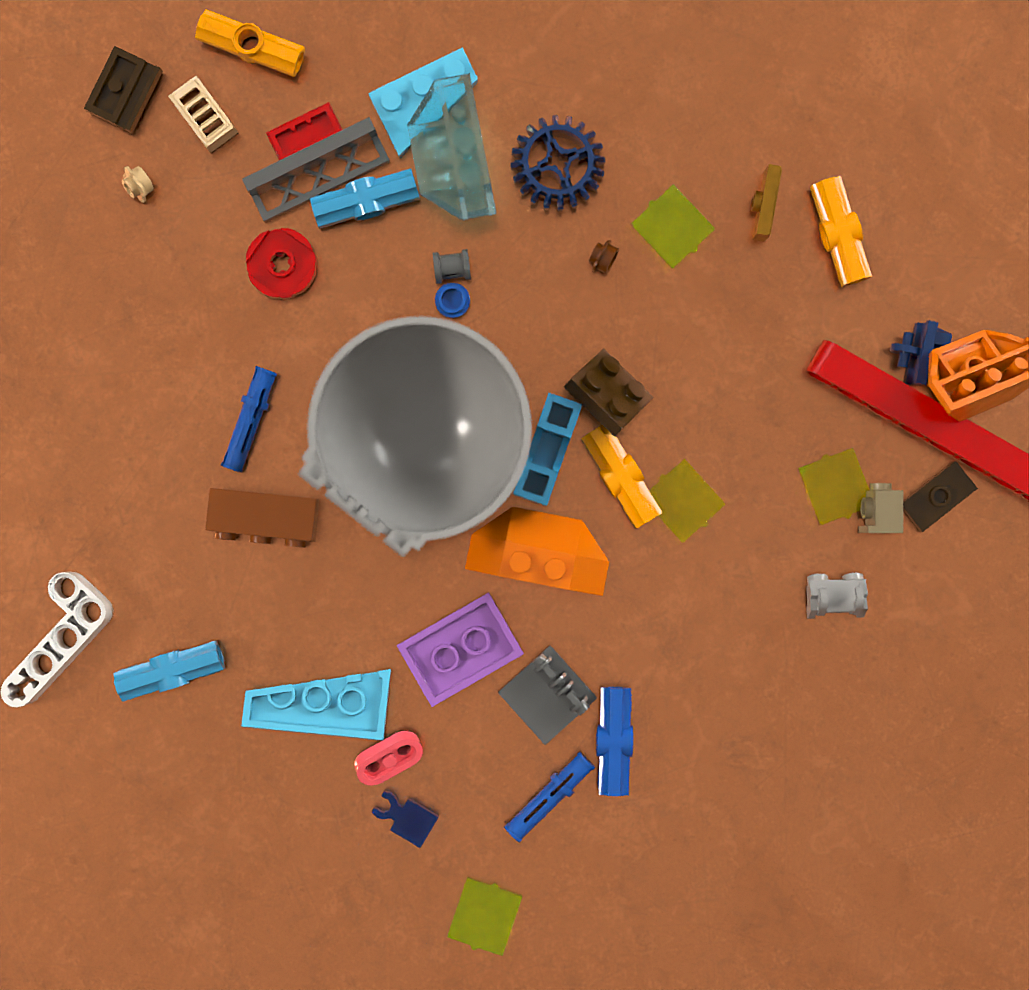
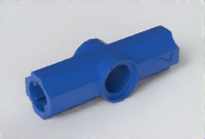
M628 687L600 688V725H597L596 756L599 757L597 786L599 795H629L630 757L633 756V725H630L632 694L631 688Z

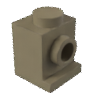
M870 483V491H865V498L861 500V516L865 519V526H859V533H903V490H892V483Z

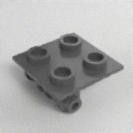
M551 645L498 692L544 745L552 740L578 715L580 716L588 710L590 704L597 699L594 693Z

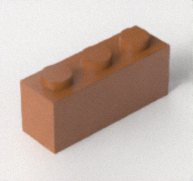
M210 488L205 530L215 531V539L236 541V534L250 535L249 542L271 544V537L285 539V546L306 548V541L315 542L320 500Z

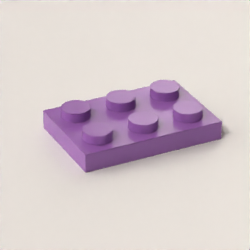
M489 592L397 645L431 707L524 654Z

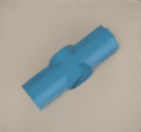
M410 168L377 179L375 177L360 178L349 182L343 189L312 197L310 201L317 225L321 229L351 219L356 221L370 219L383 214L385 209L419 200L420 197Z
M217 640L181 652L178 649L150 658L149 662L121 669L113 673L114 685L117 694L123 702L158 690L160 693L190 683L189 680L205 677L224 670L225 664L222 650Z

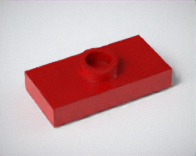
M328 102L266 132L280 161L341 131L342 128Z

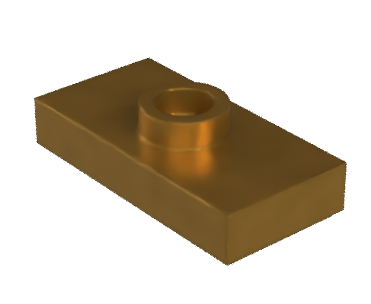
M769 164L764 171L761 191L755 190L751 211L757 212L753 240L765 241L771 235L782 173L781 166Z

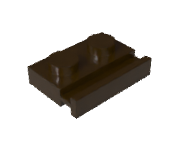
M114 46L84 109L92 115L133 133L163 71L160 67L154 66L146 60Z

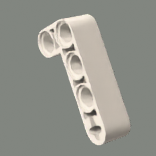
M61 572L54 575L49 581V596L67 614L3 682L1 697L9 706L21 707L35 702L111 620L113 616L111 602L81 574L77 572ZM66 578L71 579L75 585V592L69 598L64 596L61 591V584ZM92 602L98 604L101 609V616L96 622L90 620L86 612L88 605ZM67 628L72 629L77 636L73 647H68L63 642V633ZM43 654L52 660L53 665L49 673H44L39 668V659ZM31 678L36 680L30 682L24 688V696L19 697L17 695L19 692L18 684L26 683Z

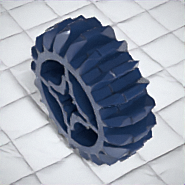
M558 115L552 116V125L547 126L544 118H540L538 120L539 131L532 125L526 127L530 139L524 135L517 137V142L523 148H513L512 156L521 160L511 162L510 166L511 170L522 172L517 173L513 177V181L515 184L526 182L520 189V193L524 196L533 191L534 193L530 200L533 205L538 203L540 197L545 199L543 206L545 210H549L551 201H557V210L563 211L565 200H568L570 206L574 209L578 205L575 196L578 195L583 201L587 202L590 196L585 188L591 191H597L599 188L598 183L592 178L602 179L604 176V171L596 166L604 165L605 157L595 155L602 150V143L590 145L596 133L590 131L583 135L585 123L582 121L578 123L576 128H572V117L567 116L565 119V125H559ZM554 138L568 139L577 144L580 149L577 150L576 147L564 149L559 146ZM544 142L547 153L546 157L537 162V166L529 168L528 161L532 151L538 144ZM553 152L559 161H568L564 162L563 175L556 165H548L552 164ZM586 158L587 170L582 179L572 186L569 170L578 165L580 160ZM535 178H554L562 189L547 188Z

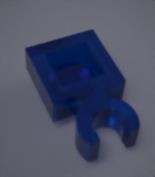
M384 790L381 796L389 800L391 804L390 809L383 811L375 806L372 813L379 819L391 818L394 820L390 831L421 848L439 815L410 798L402 806L398 803L395 794Z

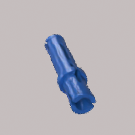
M258 366L255 367L247 395H242L241 402H243V406L221 466L240 473L243 472V467L264 410H268L269 404L266 402L278 373Z
M579 752L559 773L554 772L550 776L551 781L504 828L520 843L522 838L544 819L564 797H571L575 793L573 789L591 770L595 769V766L586 756ZM573 773L574 776L553 795L552 792ZM545 799H547V802L528 821H526V818Z

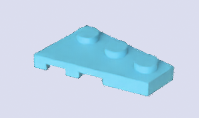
M462 47L368 93L399 158L421 136L423 137L446 111H449L478 83V78Z

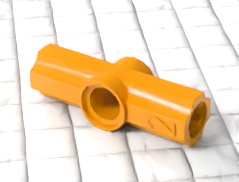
M207 9L201 14L197 23L195 39L240 56L247 63H258L292 77H295L300 70L305 53L304 46L264 32L255 24L241 23ZM256 37L259 41L255 48L251 50L242 48V43L245 39Z
M841 176L824 179L811 185L810 189L820 217V236L827 252H831L841 287L870 279L872 275L861 243L863 241L862 227L857 214L851 211Z
M602 425L581 438L599 467L600 471L598 472L612 496L618 498L636 529L662 514V511L643 482L645 478L638 465L629 453L626 454L617 436L614 437Z

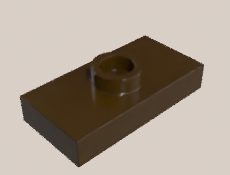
M953 461L903 501V511L920 532H924L978 488L957 461Z

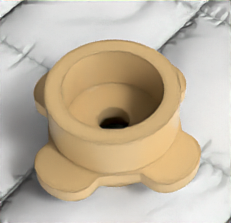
M126 166L124 168L125 174H123L124 179L122 180L123 187L132 198L138 197L142 203L146 202L145 196L154 190L152 182L141 167L137 166L131 170Z

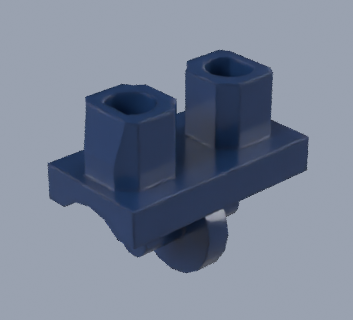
M927 320L926 323H915L913 333L904 332L902 344H891L890 352L899 355L897 367L906 368L903 382L911 387L928 384L929 353L936 348L951 343L952 334L938 328L939 322Z

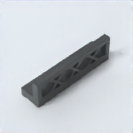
M370 117L242 180L252 196L263 221L266 223L310 202L312 197L330 192L390 163V160ZM372 141L380 157L368 163L356 160L355 156L358 147ZM351 151L350 157H347V156H344V155H343V154H345V153ZM335 158L348 162L344 174L336 179L323 174L327 162ZM352 164L359 166L358 168L350 171ZM320 166L318 172L312 171V169ZM302 174L316 177L311 191L303 194L292 190L296 177ZM321 179L327 181V183L319 186ZM289 181V182H288V185H287V188L282 187V186H279V185H281V184H283V183ZM271 189L284 192L281 205L267 212L259 195ZM290 195L297 197L288 201Z

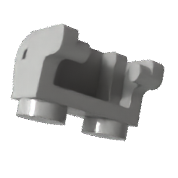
M848 573L842 576V580H829L826 574H812L807 577V619H815L816 615L825 616L826 613H849L856 615L857 618L865 616L868 610V590L863 574Z

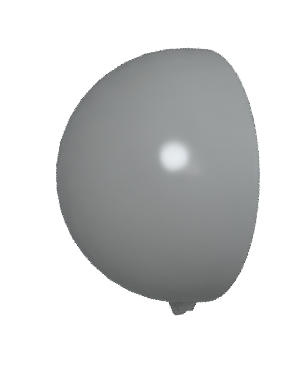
M405 317L378 324L350 340L338 351L324 369L310 404L308 416L309 448L301 457L306 464L298 475L317 490L324 485L327 489L324 496L352 516L353 519L376 537L380 533L387 534L383 542L400 556L404 557L412 546L419 551L426 540L449 537L476 526L495 512L509 497L523 473L531 444V414L524 387L518 374L503 353L489 340L466 326L433 317Z

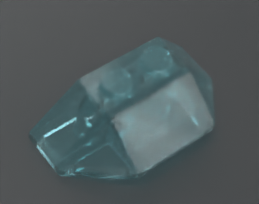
M470 73L434 80L428 93L407 124L420 195L461 221L497 214Z

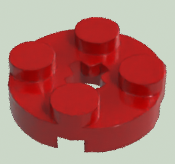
M289 228L268 230L259 234L250 244L246 253L247 272L251 283L264 295L274 299L290 300L302 294L313 282L316 275L317 257L309 241L299 232ZM284 255L289 256L290 258L287 263L290 265V268L287 271L275 272L276 265L272 262L276 256L278 258H283Z

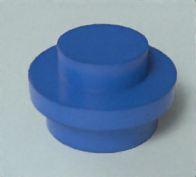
M447 283L437 291L435 305L443 316L458 318L468 310L470 296L462 285Z

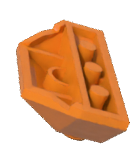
M984 329L936 348L929 353L928 386L946 412L959 422L1006 403L1029 388V337L1022 339L1012 334Z
M511 507L471 535L465 569L603 596L609 560L582 520Z

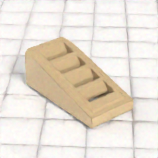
M197 76L190 79L168 96L210 153L238 133ZM197 88L200 93L183 105L180 99ZM205 99L208 102L194 114L190 115L188 112ZM213 109L215 112L213 116L200 125L196 123L198 119ZM221 120L223 123L221 126L207 136L204 134L206 129Z

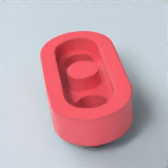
M397 732L364 750L357 756L354 762L357 777L365 785L381 784L418 763L423 755V748L418 736L413 732Z

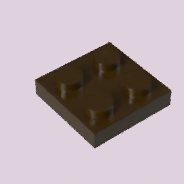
M604 348L564 386L614 437L654 398Z

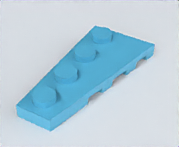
M391 669L327 680H315L307 683L248 690L245 692L241 726L245 728L383 741Z

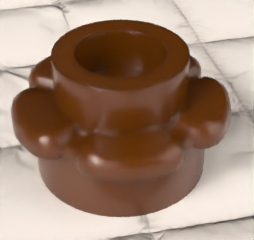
M607 240L604 245L598 242L589 259L590 262L594 263L593 271L600 270L607 274L611 269L619 252V248L611 245V240Z

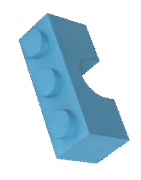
M548 393L530 445L526 465L513 493L514 496L545 507L547 506L582 404Z

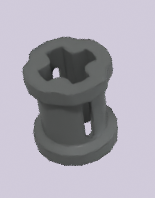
M463 249L461 253L446 255L433 252L436 284H442V281L446 279L462 277L465 280H471L468 249Z

